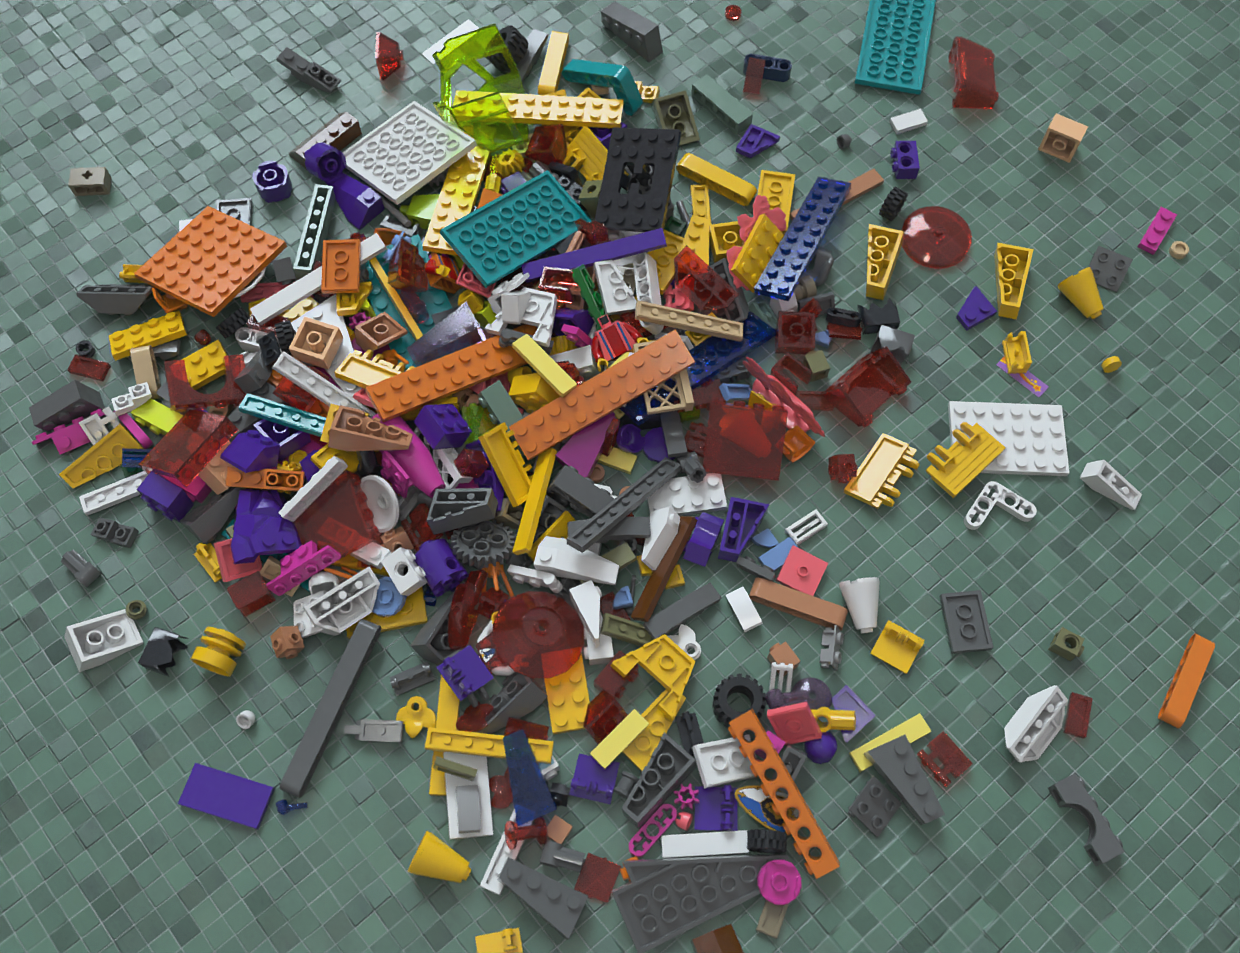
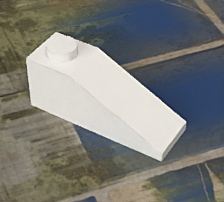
M1105 460L1087 463L1080 476V479L1092 490L1131 510L1136 509L1142 496L1134 486Z
M670 506L650 512L651 535L649 538H645L641 560L652 571L657 569L678 533L680 516Z
M592 580L569 589L570 599L595 648H597L600 643V597H602V593L599 587L594 586Z

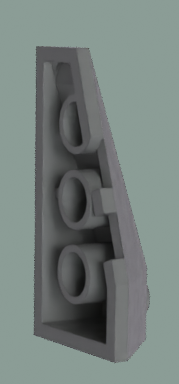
M461 582L422 627L412 642L411 647L423 659L438 666L443 663L445 657L463 648L461 647L463 636H466L467 620L471 617L477 594L465 582Z
M521 667L518 671L504 679L501 683L504 687L498 695L493 694L490 698L491 703L489 707L478 714L466 732L492 734L532 712L548 696L526 669Z

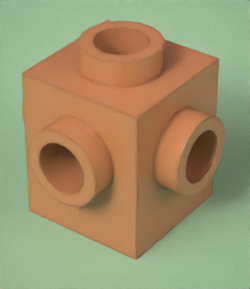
M402 526L386 531L380 537L383 542L381 546L390 550L391 553L400 547L409 550L414 548Z
M298 626L279 627L270 636L277 658H295L305 648Z

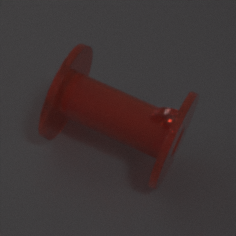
M542 816L536 817L535 825L518 827L512 821H507L505 824V839L510 850H514L517 846V841L536 838L540 845H545L547 842V825Z

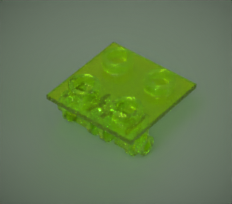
M470 403L469 407H461L462 418L472 430L465 444L479 440V436L497 426V424L491 422L488 416L490 413L486 407L477 406L476 403Z

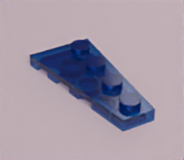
M524 728L504 736L503 742L518 827L557 810V806Z

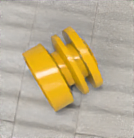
M206 627L204 633L207 636H202L200 640L207 647L197 646L190 660L211 672L230 677L237 665L230 656L240 657L242 653L238 649L243 650L246 643L231 632L214 627Z

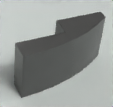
M175 339L153 347L155 359L160 357L165 361L177 356L180 351L181 341Z
M99 517L90 535L116 545L131 548L139 531L134 527L121 525L116 521Z

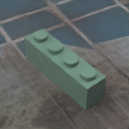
M706 74L692 84L691 96L736 135L752 124L753 113L751 110L741 104L725 88L721 87L715 79Z
M500 380L478 394V401L490 413L488 416L491 422L497 424V426L505 422L508 427L506 432L510 431L509 426L524 418ZM514 435L509 437L511 442L516 440ZM519 445L514 448L515 450H519L521 456H524V453Z

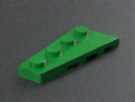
M584 264L572 270V276L575 283L581 289V297L587 302L588 312L592 318L594 317L596 330L598 331L602 328L597 319L606 314L602 306L601 295L593 290L595 284Z

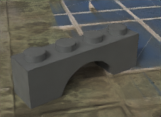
M1074 773L1048 787V790L1059 807L1075 809L1084 816L1089 826V838L1084 848L1095 866H1099L1125 851L1122 848L1121 840L1110 829L1108 819L1102 816L1098 810L1096 800L1085 789L1084 781Z

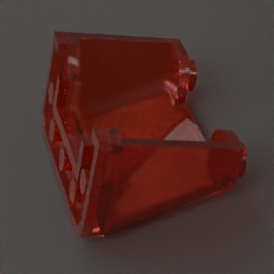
M955 36L948 55L949 63H954L955 86L953 90L956 96L952 100V107L993 109L995 102L999 98V93L996 92L993 65L995 54L992 53L991 49L959 36Z
M885 346L862 357L829 386L822 395L854 424L865 428L873 422L872 418L874 415L872 413L892 395L897 394L899 396L906 392V387L912 381L888 347Z

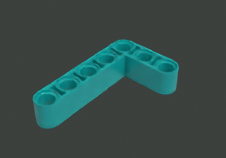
M572 59L561 71L562 76L569 82L613 88L617 99L624 100L623 111L629 116H632L643 104V99L633 76L626 66Z

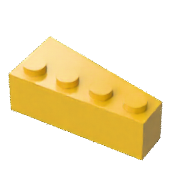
M869 224L866 297L884 300L902 247L904 231Z
M997 243L994 258L998 316L1017 320L1034 249Z

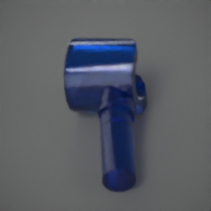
M426 583L425 604L435 606L437 597L431 594L432 591Z
M286 799L276 802L278 813L281 815L287 814L294 809L308 808L307 802L288 805Z

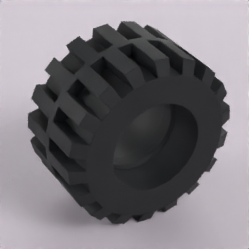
M506 26L490 39L485 48L484 55L498 71H509L523 59L529 46L528 41L515 27Z
M732 674L727 680L724 678L716 688L712 703L714 707L713 712L718 716L717 720L720 723L723 721L725 723L724 726L727 728L730 726L729 722L745 713L737 712L728 705L727 698L733 693H742L749 698L751 702L749 710L753 708L759 720L766 707V694L762 692L764 688L762 685H757L758 681L756 679L750 680L751 676L749 675L742 677V674H737L734 677Z

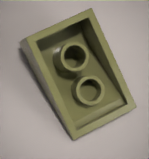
M686 90L653 100L652 107L659 129L680 130L681 139L679 146L700 140Z

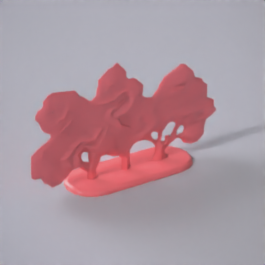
M756 196L752 205L754 217H749L747 214L737 217L741 228L739 230L740 238L744 241V244L759 215L765 214L780 231L786 229V214L779 207L770 210L766 196ZM785 235L786 239L761 288L771 280L791 242L789 235ZM733 246L726 252L729 262V273L734 278L733 283L736 288L744 287L746 290H749L731 271L743 248Z
M746 357L748 362L743 360V365L747 371L757 378L753 383L752 391L763 395L765 400L771 404H776L783 411L780 422L785 427L791 429L798 425L805 433L811 429L815 434L825 437L824 431L821 430V426L815 420L810 408L776 377L767 375L753 359Z

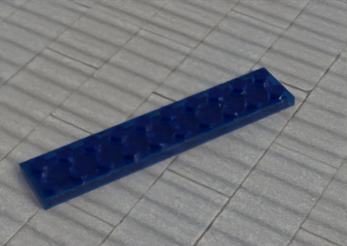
M825 177L817 178L754 286L755 294L785 301L790 300L851 190V183Z
M750 311L747 319L740 322L743 323V339L741 342L711 336L689 350L695 361V364L686 368L691 391L775 337L776 330ZM669 378L664 384L673 389L676 382ZM658 385L650 390L654 392ZM661 387L657 395L666 399L670 392ZM643 394L626 403L625 407L621 406L619 408L638 426L656 415L647 414ZM672 394L668 402L672 404L679 400V398ZM653 398L650 402L651 408L660 407L662 404L656 398Z

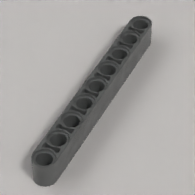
M361 619L357 624L280 783V790L298 798L304 794L378 640L381 626Z

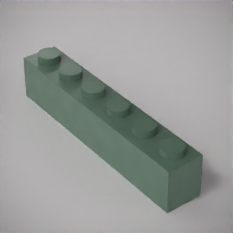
M315 184L293 267L296 280L319 268L323 252V240H326L336 201L333 186Z

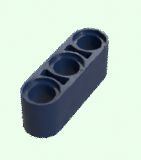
M748 54L744 59L743 73L749 77L786 82L790 79L792 63L787 59Z

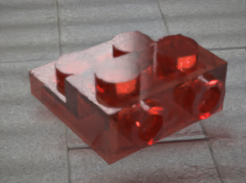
M581 218L575 221L577 229L585 234V238L592 246L611 241L608 238V230L603 223L600 224L596 220L590 223Z

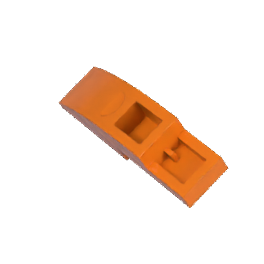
M228 466L226 486L298 491L304 487L305 472L263 469L245 473L236 467Z

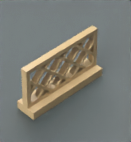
M654 341L633 344L634 353ZM687 369L671 377L676 382L673 389L664 384L666 381L658 385L654 392L649 390L643 394L648 415L685 409V412L693 410L694 399ZM661 387L670 392L666 399L657 395ZM672 394L680 399V404L673 405L668 402ZM656 398L662 404L660 407L651 408V400Z

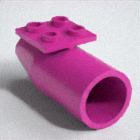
M378 413L372 417V419L375 417L380 419ZM401 416L386 422L381 420V423L387 426L394 425L413 434L409 449L379 450L382 454L381 466L383 469L380 470L381 475L384 479L390 481L393 490L400 494L403 499L407 497L408 488L411 486H415L427 496L433 498L435 489H444L445 483L429 449Z

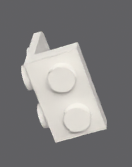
M521 272L514 276L511 281L508 282L506 280L491 291L492 295L487 300L494 313L502 312L501 294L510 292L520 286L530 276L529 273L523 275Z
M326 591L309 595L294 602V626H298L302 638L319 632L334 636L339 635L338 633L314 626L303 609L304 606L327 593Z

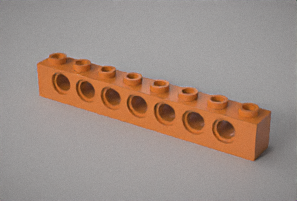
M753 708L729 722L730 727H728L729 732L734 739L738 738L741 744L739 749L744 758L748 757L751 761L750 769L755 777H760L763 783L760 786L766 797L770 795L774 802L771 804L777 816L781 815L784 820L782 824L788 836L792 834L796 841L793 845L799 855L803 854L807 862L804 864L809 874H814L816 879L840 867L837 856ZM752 730L755 733V740H746L744 732ZM757 749L765 751L766 758L764 760H758L755 757ZM772 768L777 772V777L769 779L765 771ZM784 788L787 790L788 796L784 799L779 798L776 790ZM794 807L799 811V816L791 818L787 814V810ZM801 827H806L810 830V835L808 837H801L798 830ZM818 847L822 852L821 855L813 857L809 853L810 848Z

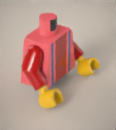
M607 314L599 317L597 320L602 329L594 332L595 336L592 339L591 348L597 363V370L601 372V365H605L608 369L609 360L631 350L633 344L649 342L648 339L643 338L636 328L626 322L615 321L611 323Z

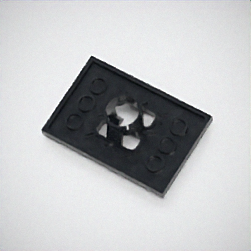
M612 128L593 226L596 230L648 232L660 228L664 230L681 139L680 130ZM627 165H635L634 174L631 177L624 174ZM647 166H655L653 176L645 170ZM642 179L652 180L651 189L642 195L639 191L640 183L637 182ZM621 187L629 193L621 194Z

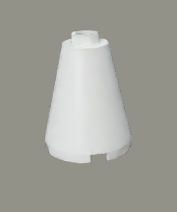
M877 577L860 578L851 581V583L850 580L839 583L856 630H861V633L873 632V628L877 627L880 581Z

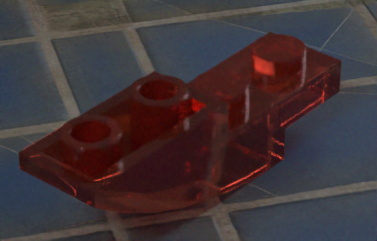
M484 570L471 571L466 583L458 584L456 587L448 621V641L451 649L465 648L469 642L471 632L477 623L480 612L474 609V607L478 603V598L488 577V573Z

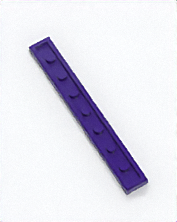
M660 228L525 263L522 265L523 275L526 273L530 275L525 280L528 283L571 272L582 264L586 268L593 266L594 262L614 261L667 247L663 229Z

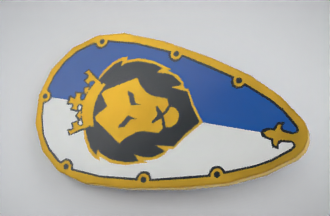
M745 786L735 791L734 795L739 805L754 820L769 830L786 833L782 825L784 823L781 815H776L771 806L774 802L770 795L766 797L761 786ZM778 789L776 790L779 798L784 799L788 796L786 793ZM791 807L787 810V814L791 818H796L799 816V811Z

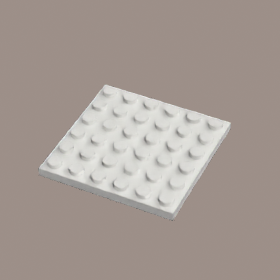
M413 101L342 153L346 158V168L398 205L477 146L476 140Z

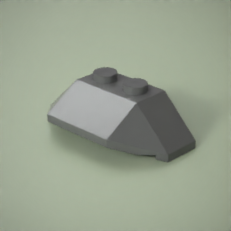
M723 258L709 266L708 280L706 279L703 295L704 297H716L717 318L742 322L747 319L749 307L742 287L736 288L733 283L734 278L729 273V263L726 258Z
M125 284L84 285L76 294L77 297L98 313L132 315L152 293L153 286Z

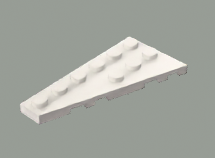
M335 294L291 322L295 333L304 317L340 328L344 339L329 370H325L338 387L353 398V395L362 387L336 378L334 373L349 353L354 352L344 318L337 315Z

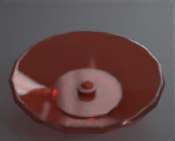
M527 591L511 597L499 608L493 622V643L500 658L515 672L530 678H552L567 672L579 660L585 644L584 626L576 610L564 599L548 592ZM542 626L545 630L541 631L538 627Z

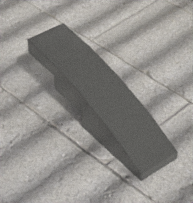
M536 29L531 31L526 39L529 45L523 59L508 71L504 80L505 85L518 90L521 89L525 77L529 76L533 64L536 65L549 36L547 33Z
M667 394V395H660V397H662L663 399H666V397H667L669 394ZM672 394L668 402L675 405V398ZM678 410L660 413L661 428L668 458L687 455V447Z
M625 517L595 543H607L608 540L628 541L630 537L649 538L651 535L650 518ZM590 519L568 522V537Z
M708 583L650 618L648 622H644L643 626L654 640L678 629L681 624L685 625L688 620L698 616L706 608L718 603L722 597L713 585Z

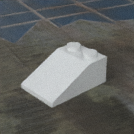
M125 609L67 626L64 637L79 672L100 666L143 644L134 620L127 616Z

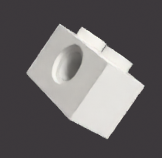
M400 547L384 558L381 563L399 593L409 596L427 583L424 577L426 574L414 561L416 557L413 552ZM408 566V573L404 575V568Z

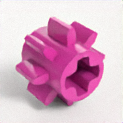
M365 312L354 314L353 317H349L351 322L349 324L350 329H355V326L371 319V317H366Z
M691 783L688 787L680 784L681 789L674 791V794L678 796L674 803H680L682 811L685 807L693 810L692 805L699 803V800L695 798L699 791H693ZM687 793H690L691 799L684 801L682 795L686 796Z

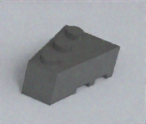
M73 380L30 406L29 410L34 426L48 432L60 425L70 424L72 420L83 416V418L91 416V412L98 409L103 410L105 407L100 392Z
M565 465L548 486L547 494L550 495L552 492L562 497L560 501L565 504L569 501L576 506V510L590 518L614 500L607 490L598 488L594 485L593 480L578 474L579 472L576 468Z
M492 488L435 489L427 522L435 535L494 519L498 501Z

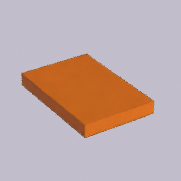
M360 239L323 240L321 292L323 294L360 293Z

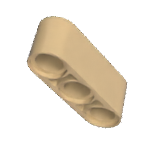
M152 346L131 349L130 353L136 384L147 382L152 395L151 399L161 398L156 394L161 385Z

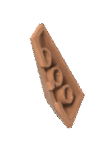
M340 405L330 427L328 447L344 451L409 449L413 434L394 425L387 426L381 423V419L377 417L374 419L367 417L365 412L359 409Z

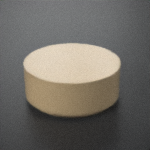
M1182 241L1174 242L1169 248L1170 255L1175 259H1183L1189 252L1188 245Z

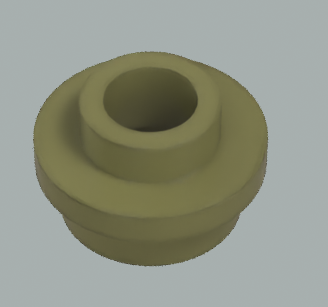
M132 600L127 604L125 611L129 618L137 620L145 616L147 607L141 600ZM135 608L140 609V611L137 613L133 612Z

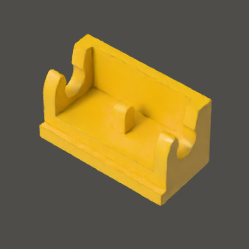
M1020 331L1017 337H1013V334L1009 333L1006 339L1002 341L1008 374L1027 373L1032 360L1026 331Z

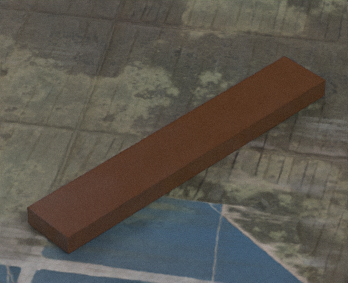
M680 516L678 533L657 569L653 570L630 616L633 620L649 621L698 521L695 517Z

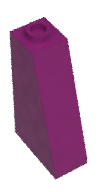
M611 412L575 433L555 455L557 462L563 467L565 465L572 466L578 470V474L584 478H590L616 424L615 413Z

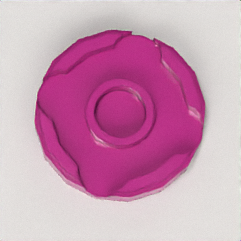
M774 859L767 862L760 869L757 876V886L760 894L767 901L775 905H786L799 895L802 878L792 863L783 859Z

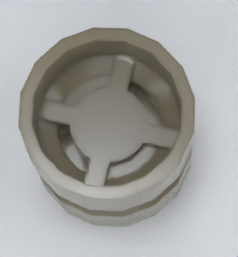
M810 275L801 277L798 281H791L797 303L800 299L817 296L816 285Z

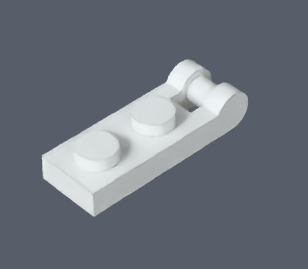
M511 564L507 570L513 577L512 579L520 584L526 582L537 588L540 586L548 587L554 593L560 592L563 588L562 583L552 573Z

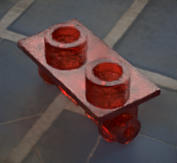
M509 717L504 736L547 741L549 726Z

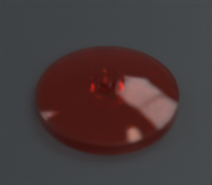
M928 206L912 212L904 221L901 231H904L902 247L906 254L918 264L929 268L942 269L958 264L966 257L972 243V234L967 222L956 212L944 207Z

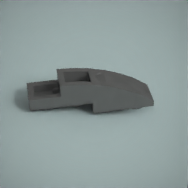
M288 47L277 56V62L289 69L292 76L316 89L331 93L341 82L338 77L316 62L310 63Z

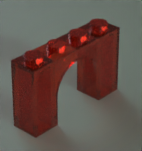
M243 354L223 357L226 383L221 390L213 394L199 393L190 386L184 360L164 361L170 410L185 412L191 408L204 410L210 406H215V408H224L229 404L239 406L246 393L234 380L245 368Z

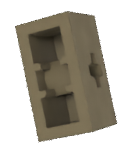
M106 167L71 168L68 186L75 196L110 194L112 177Z

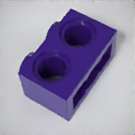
M895 141L894 148H891L890 157L894 161L892 163V172H895V178L916 179L920 169L916 141Z

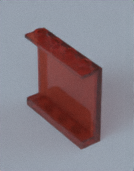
M715 398V401H710L703 460L705 471L779 481L788 411L784 409V406L773 405L772 408H768L762 403H753V406L745 405L746 402L744 401L726 403L725 399Z
M189 409L138 465L147 474L153 471L156 474L176 478L187 488L238 429L227 416Z
M348 470L342 472L294 521L302 545L312 540L317 544V551L329 545L339 552L341 558L371 542L381 543L379 529L374 525V515L368 508L366 502L368 499L361 489V479L357 474Z

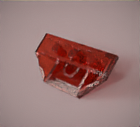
M400 239L389 264L387 283L393 288L404 292H426L428 277L425 272V262L418 254L419 250L416 246Z
M687 245L674 258L676 287L702 311L727 308L740 295Z

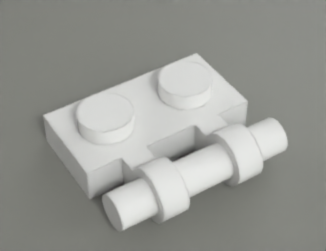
M109 406L102 410L106 417L101 419L95 413L79 422L93 445L109 433L105 424L110 422L113 428L120 424L117 420L118 416L115 412H112Z

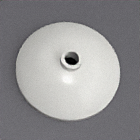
M369 475L362 478L356 488V504L362 519L371 529L377 532L384 533L393 529L399 518V502L395 491L387 481L377 475Z

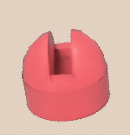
M680 812L677 814L680 819H675L676 825L687 831L691 825L693 814Z

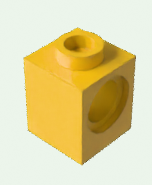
M467 289L459 294L458 305L468 317H471L483 309L484 297Z

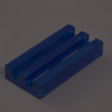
M122 448V467L163 468V450Z

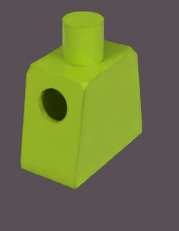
M440 194L415 195L412 197L410 205H401L400 212L408 217V220L411 221V226H415L417 223L420 224V228L428 230Z

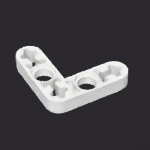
M991 481L986 484L964 518V524L971 530L978 529L994 505L999 506L1024 522L1031 521L1036 515L1037 510L1029 501L1001 484ZM992 488L995 489V493H993L991 498L987 497ZM1005 498H1012L1014 500V505H1007L1005 503ZM983 501L987 503L988 509H981L978 506V502ZM1025 509L1029 510L1027 515L1024 514ZM976 513L979 514L976 522L972 523L971 519Z

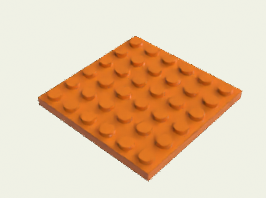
M207 206L143 264L134 275L137 279L215 317L287 247V244L284 240Z

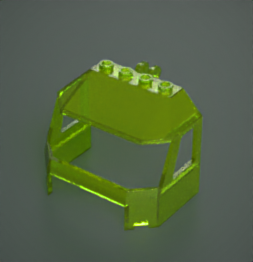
M494 23L447 39L443 43L444 47L441 51H436L432 55L440 70L441 104L438 101L432 104L442 121L451 127L466 132L476 140L478 147L490 152L529 143L528 123H515L500 93H526L520 72L496 24ZM501 52L511 73L493 77L476 61ZM464 64L486 81L477 92H495L451 106V77Z

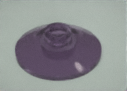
M817 678L801 679L794 685L791 691L792 705L807 702L810 709L816 710L820 707L830 708L831 691L823 681ZM809 693H814L816 698L811 699Z

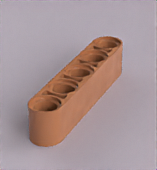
M755 578L749 594L750 599L754 602L824 627H831L833 630L835 625H837L840 631L843 629L848 610L840 605L763 578Z

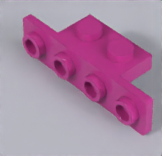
M98 409L90 413L91 416L95 413H97L99 417L105 416L104 412H102L101 409ZM82 416L72 420L73 424L66 427L63 424L53 428L55 432L47 435L44 432L36 435V440L32 441V444L36 445L52 438L61 455L91 441L79 424L80 421L84 420Z
M311 540L280 560L281 575L268 582L266 588L281 596L341 559V554L329 545L317 551V544Z

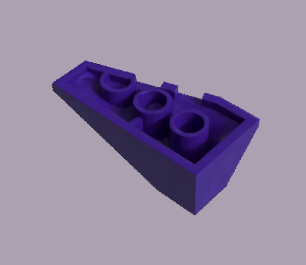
M344 173L335 182H325L328 186H333L335 198L340 209H342L347 221L359 231L385 210L382 197Z
M476 440L466 445L469 469H473L475 475L473 480L475 484H478L479 488H492L498 501L496 512H498L502 508L504 488L481 442Z

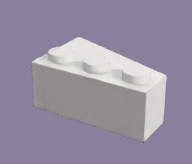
M591 345L550 356L576 383H584L601 373L597 370V363L593 357Z

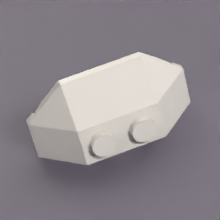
M369 566L310 602L303 609L314 626L339 634L373 611L380 582Z
M1051 686L1028 697L1005 726L1007 749L1018 762L1039 759L1062 728L1065 706H1067L1068 699L1058 686Z

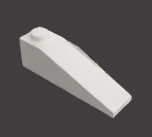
M545 536L538 545L534 561L536 570L552 573L556 577L584 581L592 580V582L616 585L619 565L589 550L581 553L567 545L566 539Z

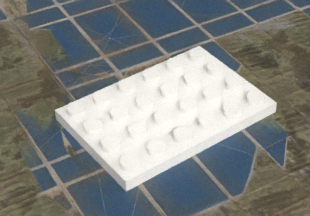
M949 401L948 414L951 446L958 441L952 434L955 429H959L969 437L960 428V424L964 421L971 426L978 423L1006 447L981 473L1068 476L1069 465L1062 405Z

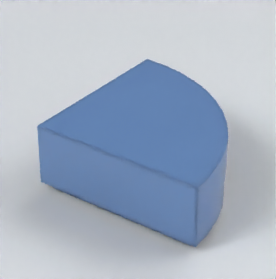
M827 329L815 333L811 342L828 348L835 331Z
M768 528L751 539L757 546L773 548L779 544Z
M625 586L617 592L613 600V610L633 606L634 603L629 586Z

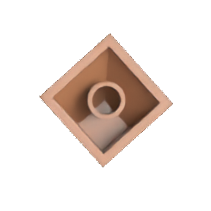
M386 312L355 326L356 344L365 352L368 349L372 351L379 349L408 334V331Z

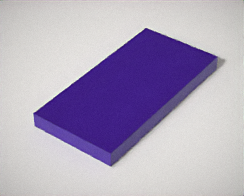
M195 763L177 804L258 830L275 788Z

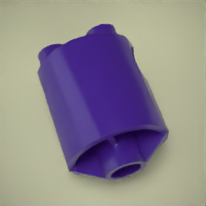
M446 539L428 540L419 547V551L415 554L416 559L414 561L424 570L427 585L435 597H440L448 591L454 592L460 583L469 576L460 560L457 559L456 554H453V549H451Z

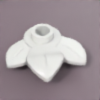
M681 624L678 635L668 636L692 659L696 660L701 655V647L695 641V633L688 626ZM689 648H694L695 652L693 654H689L687 650Z

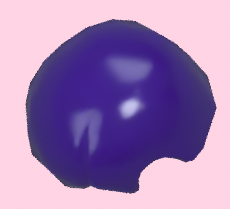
M633 424L623 425L616 433L618 447L626 453L640 452L645 444V438L640 434L641 429Z
M829 731L822 732V738L806 741L804 744L807 757L812 762L818 764L831 761L838 747L836 738Z

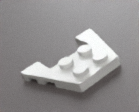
M524 287L521 291H529L531 296L521 323L537 326L538 329L532 339L538 345L549 347L558 298L552 293ZM499 312L495 316L496 320L492 324L488 323L485 330L487 333L501 336L502 330L506 328L508 323L502 322V312Z

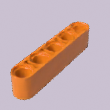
M1196 633L1192 635L1159 711L1158 719L1177 729L1183 725L1214 651V642Z

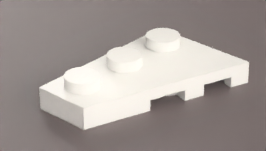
M613 260L594 262L593 266L605 314L614 315L635 311L637 301L633 296L632 290L625 284L623 276Z

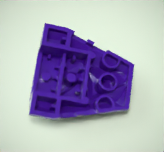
M245 489L239 491L236 508L237 515L230 545L234 564L254 563L258 555L292 553L310 541L298 518L292 522L279 514L287 500L278 490Z

